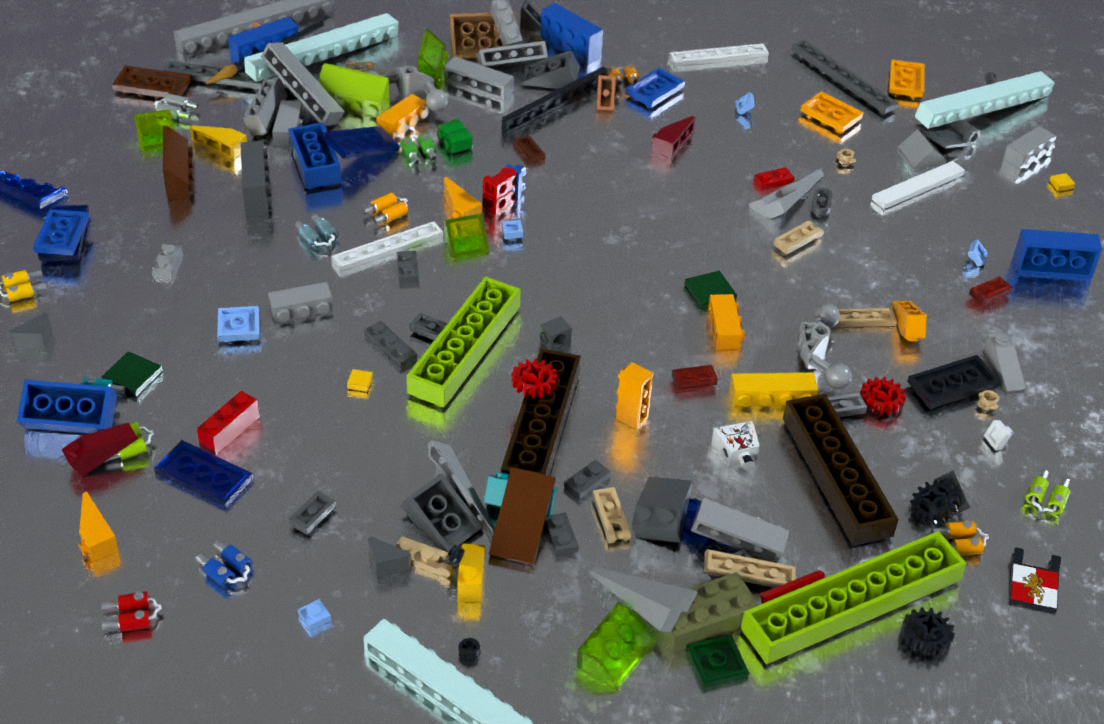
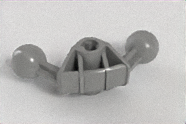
M413 66L395 68V73L379 75L389 78V84L396 83L402 100L411 94L423 100L426 98V104L429 109L436 112L444 110L448 105L447 94L443 90L435 88L434 79L429 75L418 72ZM367 71V72H366V73H370V74H374V75H379V74H378L377 72H375V71Z
M824 303L816 308L814 319L801 323L798 341L801 351L800 356L805 363V368L818 369L825 374V380L830 387L843 389L851 382L852 373L850 368L843 363L831 365L825 361L831 332L830 328L838 323L840 313L833 304Z

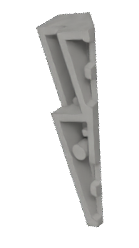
M818 169L802 177V179L749 203V208L770 219L784 214L824 176L822 169Z
M434 440L429 441L428 457L435 463L438 471L453 486V489L483 528L481 530L492 541L495 526L451 446Z
M598 567L593 568L589 572V574L655 628L663 632L671 633L681 612H688L697 594L695 590Z

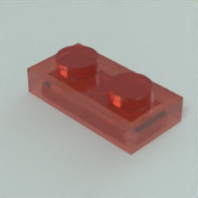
M999 276L970 288L969 295L980 305H984L1010 294L1013 287Z
M712 365L672 370V378L677 390L717 385L718 378Z

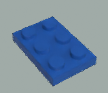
M657 68L639 79L638 84L633 83L628 86L626 94L652 108L682 89L685 81L661 68Z
M50 209L33 245L34 253L73 255L89 220L88 212Z

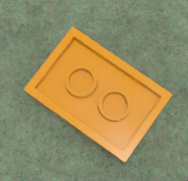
M891 60L889 93L923 98L925 64Z
M822 91L802 104L800 110L808 116L841 132L846 131L863 117L862 111Z

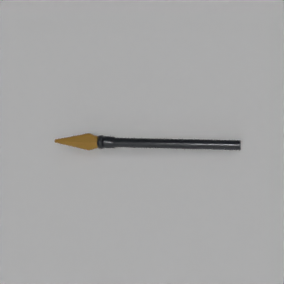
M320 20L278 43H284V45L293 43L324 27V23ZM243 59L238 63L235 62L233 65L225 66L209 79L206 84L233 77L237 72L245 69V60Z

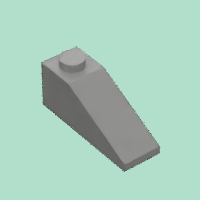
M1008 333L988 334L983 354L994 374L1001 381L1000 385L1005 394L1025 392L1026 388L1016 349Z

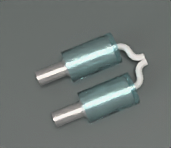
M317 214L312 216V220L316 223L315 228L328 243L322 242L321 237L309 225H303L300 221L295 223V226L299 229V236L311 249H317L322 245L328 247L339 236L338 231L325 218L320 219Z

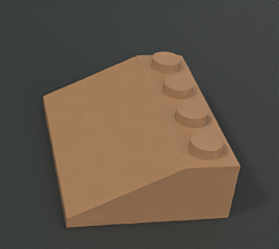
M491 13L450 14L449 26L453 58L458 57L464 60L477 59L476 54L481 49L503 47Z

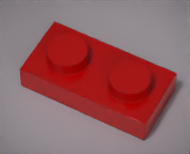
M787 167L754 174V181L761 190L788 185L794 182L795 179Z

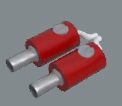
M148 591L118 595V600L101 603L102 611L119 609V612L122 613L118 614V619L102 621V629L120 628V632L151 628L150 620L157 616L158 611H162L161 604L158 605L154 599L149 598ZM150 602L156 607L152 616H150L149 610H145L150 609Z

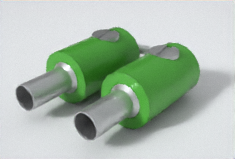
M421 134L420 136L410 135V138L407 137L401 140L400 146L408 160H413L415 165L420 164L418 158L420 153L412 138L417 139L425 156L430 157L432 161L437 160L435 154L437 149L428 134Z

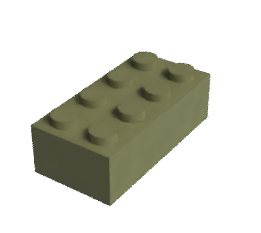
M738 572L688 588L697 591L688 612H681L671 633L659 631L671 653L674 654L686 650L687 644L725 636L741 630L744 611L754 608L759 604Z

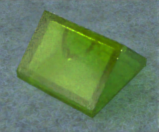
M170 109L134 115L141 151L163 147V126H168L174 130Z
M482 213L444 220V241L452 258L489 251Z

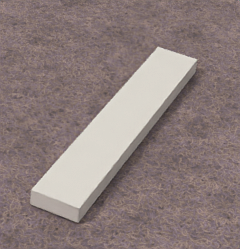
M764 44L671 52L669 53V59L673 67L768 58L769 52Z
M951 161L875 193L872 196V200L881 208L886 209L963 176L965 169Z
M433 221L332 255L331 260L339 272L442 238L443 231Z

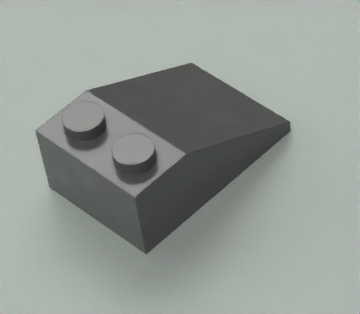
M572 50L526 65L521 83L526 86L559 89L577 80L580 66Z
M440 474L407 497L401 505L413 523L445 552H449L454 544L459 546L483 528L443 474Z
M649 476L636 504L632 521L636 538L681 543L693 481Z

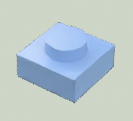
M750 92L736 101L737 112L740 115L750 111L755 106L754 96Z
M521 220L502 221L504 239L523 238Z
M976 239L970 243L968 250L969 258L978 267L985 264L988 252L979 240Z
M319 599L298 609V615L309 631L331 621L330 613Z

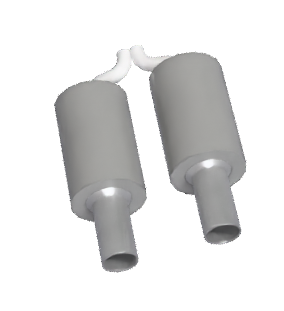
M169 93L166 94L164 99L154 103L157 116L179 120L180 117L190 119L191 113L183 112L182 110L199 108V104L190 102L188 97Z

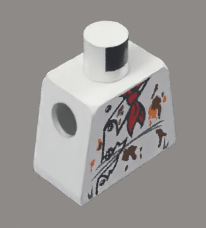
M748 421L714 428L712 445L726 464L729 466L741 464L744 470L752 469L755 466L754 461L757 460L759 452V442L753 422Z

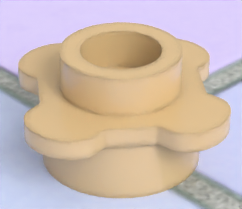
M842 149L836 154L839 158L838 162L848 165L856 162V159L853 158L854 152L850 149Z
M991 390L979 393L980 400L977 402L979 407L991 410L998 409L997 402L1000 398L997 393Z

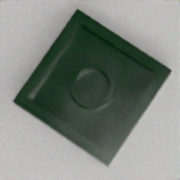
M720 270L685 279V286L701 309L708 307L710 295L733 294L734 299H737L736 292Z
M128 351L101 377L102 379L112 380L113 385L125 386V392L137 397L163 370L162 365Z
M732 634L686 645L687 654L702 688L749 677V671Z

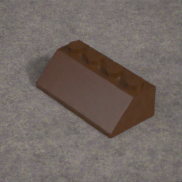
M163 126V176L167 200L190 199V191L194 190L193 148L189 146L187 138L170 127Z

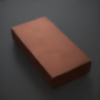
M529 135L513 139V145L529 164L545 160L546 154Z

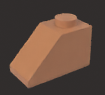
M598 76L597 110L614 111L616 76Z

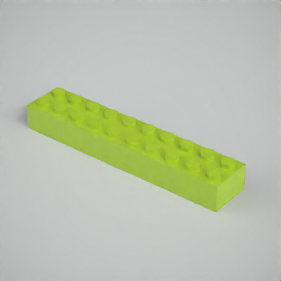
M937 531L744 611L741 630L767 665L961 581L967 563L942 534Z

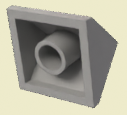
M918 129L898 146L899 151L914 169L946 163V159L933 143Z

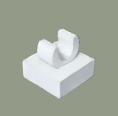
M994 420L983 436L994 450H1002L1014 432L1008 426L1005 427L1001 420Z

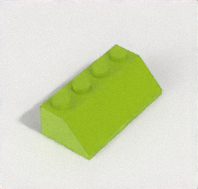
M323 64L319 83L342 109L375 117L389 109V78L331 64Z

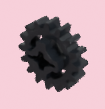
M934 480L932 485L925 482V488L919 486V493L912 494L914 499L910 500L911 510L917 520H923L926 525L930 521H932L933 525H936L939 520L945 523L946 517L952 519L951 513L958 512L957 506L961 504L957 490L954 489L952 484L947 485L944 480L941 484Z
M921 607L919 612L912 609L911 614L905 615L901 630H903L901 636L902 638H907L906 645H914L913 651L921 649L922 655L930 651L931 655L935 656L937 650L943 654L945 648H950L955 633H953L954 625L948 624L949 617H941V611L935 614L933 608H930L928 612Z

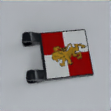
M1015 547L1014 553L1011 556L1012 568L1009 602L1057 612L1061 557L1052 555L1048 563V569L1022 564L1024 549Z

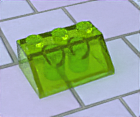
M425 29L417 56L418 72L431 76L434 79V86L439 87L440 81H443L444 66L448 62V52L446 51L445 44L433 32Z
M618 602L578 649L577 667L618 691L655 645L657 639L636 611Z

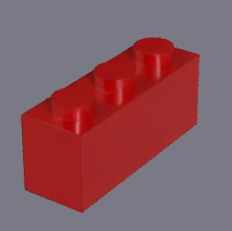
M243 391L237 393L197 428L199 446L215 456L260 418L258 400Z

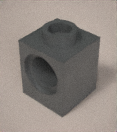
M562 316L541 324L539 339L549 350H555L571 343L572 327Z

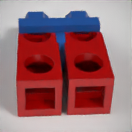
M508 164L497 175L493 177L487 175L484 177L482 207L496 215L511 205L515 199L517 201L521 199L522 191L525 190L526 186L522 180V177L526 175V168L520 164L515 167Z

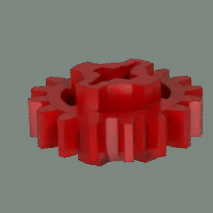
M526 359L525 364L519 362L518 367L513 368V373H511L512 387L516 388L517 393L524 392V397L530 394L532 398H535L536 395L543 398V393L550 395L551 390L556 389L558 380L557 370L552 369V364L545 365V360L539 363L537 359H534L533 362Z
M875 377L874 381L867 379V383L862 385L860 395L867 408H872V413L879 411L880 415H883L884 412L891 415L892 411L898 413L899 409H903L906 400L905 389H900V383L894 384V379L886 381V377H883L882 380Z

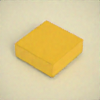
M1067 173L1050 176L1049 181L1058 192L1074 189L1075 182Z
M352 369L347 382V389L368 392L373 379V372Z

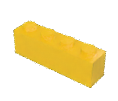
M814 372L732 374L729 387L733 406L785 405L786 401L818 394Z

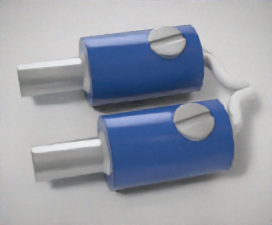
M219 540L213 546L221 552V559L240 574H243V578L235 579V573L215 558L207 559L201 553L196 556V561L204 566L203 572L223 588H227L232 583L238 581L245 582L248 580L247 574L253 565V561L235 546H226Z

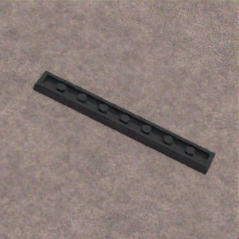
M603 66L502 117V133L506 135L598 88V76H607V68Z

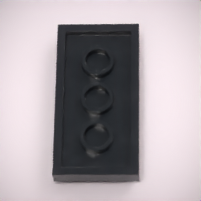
M978 355L910 375L907 380L929 409L997 388L1001 382Z

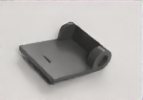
M964 120L929 129L923 124H917L914 127L929 137L932 142L938 143L945 149L973 145L981 134L980 130Z

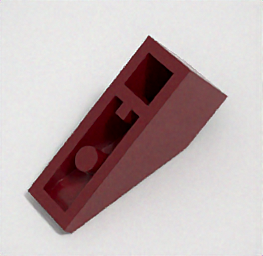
M690 116L661 128L652 137V151L672 158L694 132L696 117Z
M128 422L80 436L61 450L68 463L83 477L136 441L138 437Z

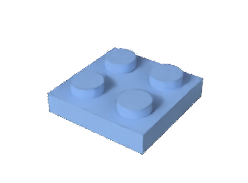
M259 306L218 308V342L260 339Z

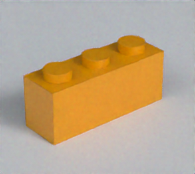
M413 94L409 95L377 116V132L394 140L428 116L426 101Z
M733 294L710 295L708 313L716 350H740L741 342L745 340V331L741 329L742 318L738 316V302H735Z
M631 362L618 375V399L615 409L617 420L637 430L649 417L653 372Z

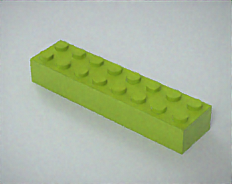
M484 277L407 374V394L445 407L520 308L521 289Z

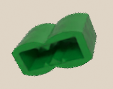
M459 119L438 124L437 137L443 141L447 150L456 153L473 148V137Z

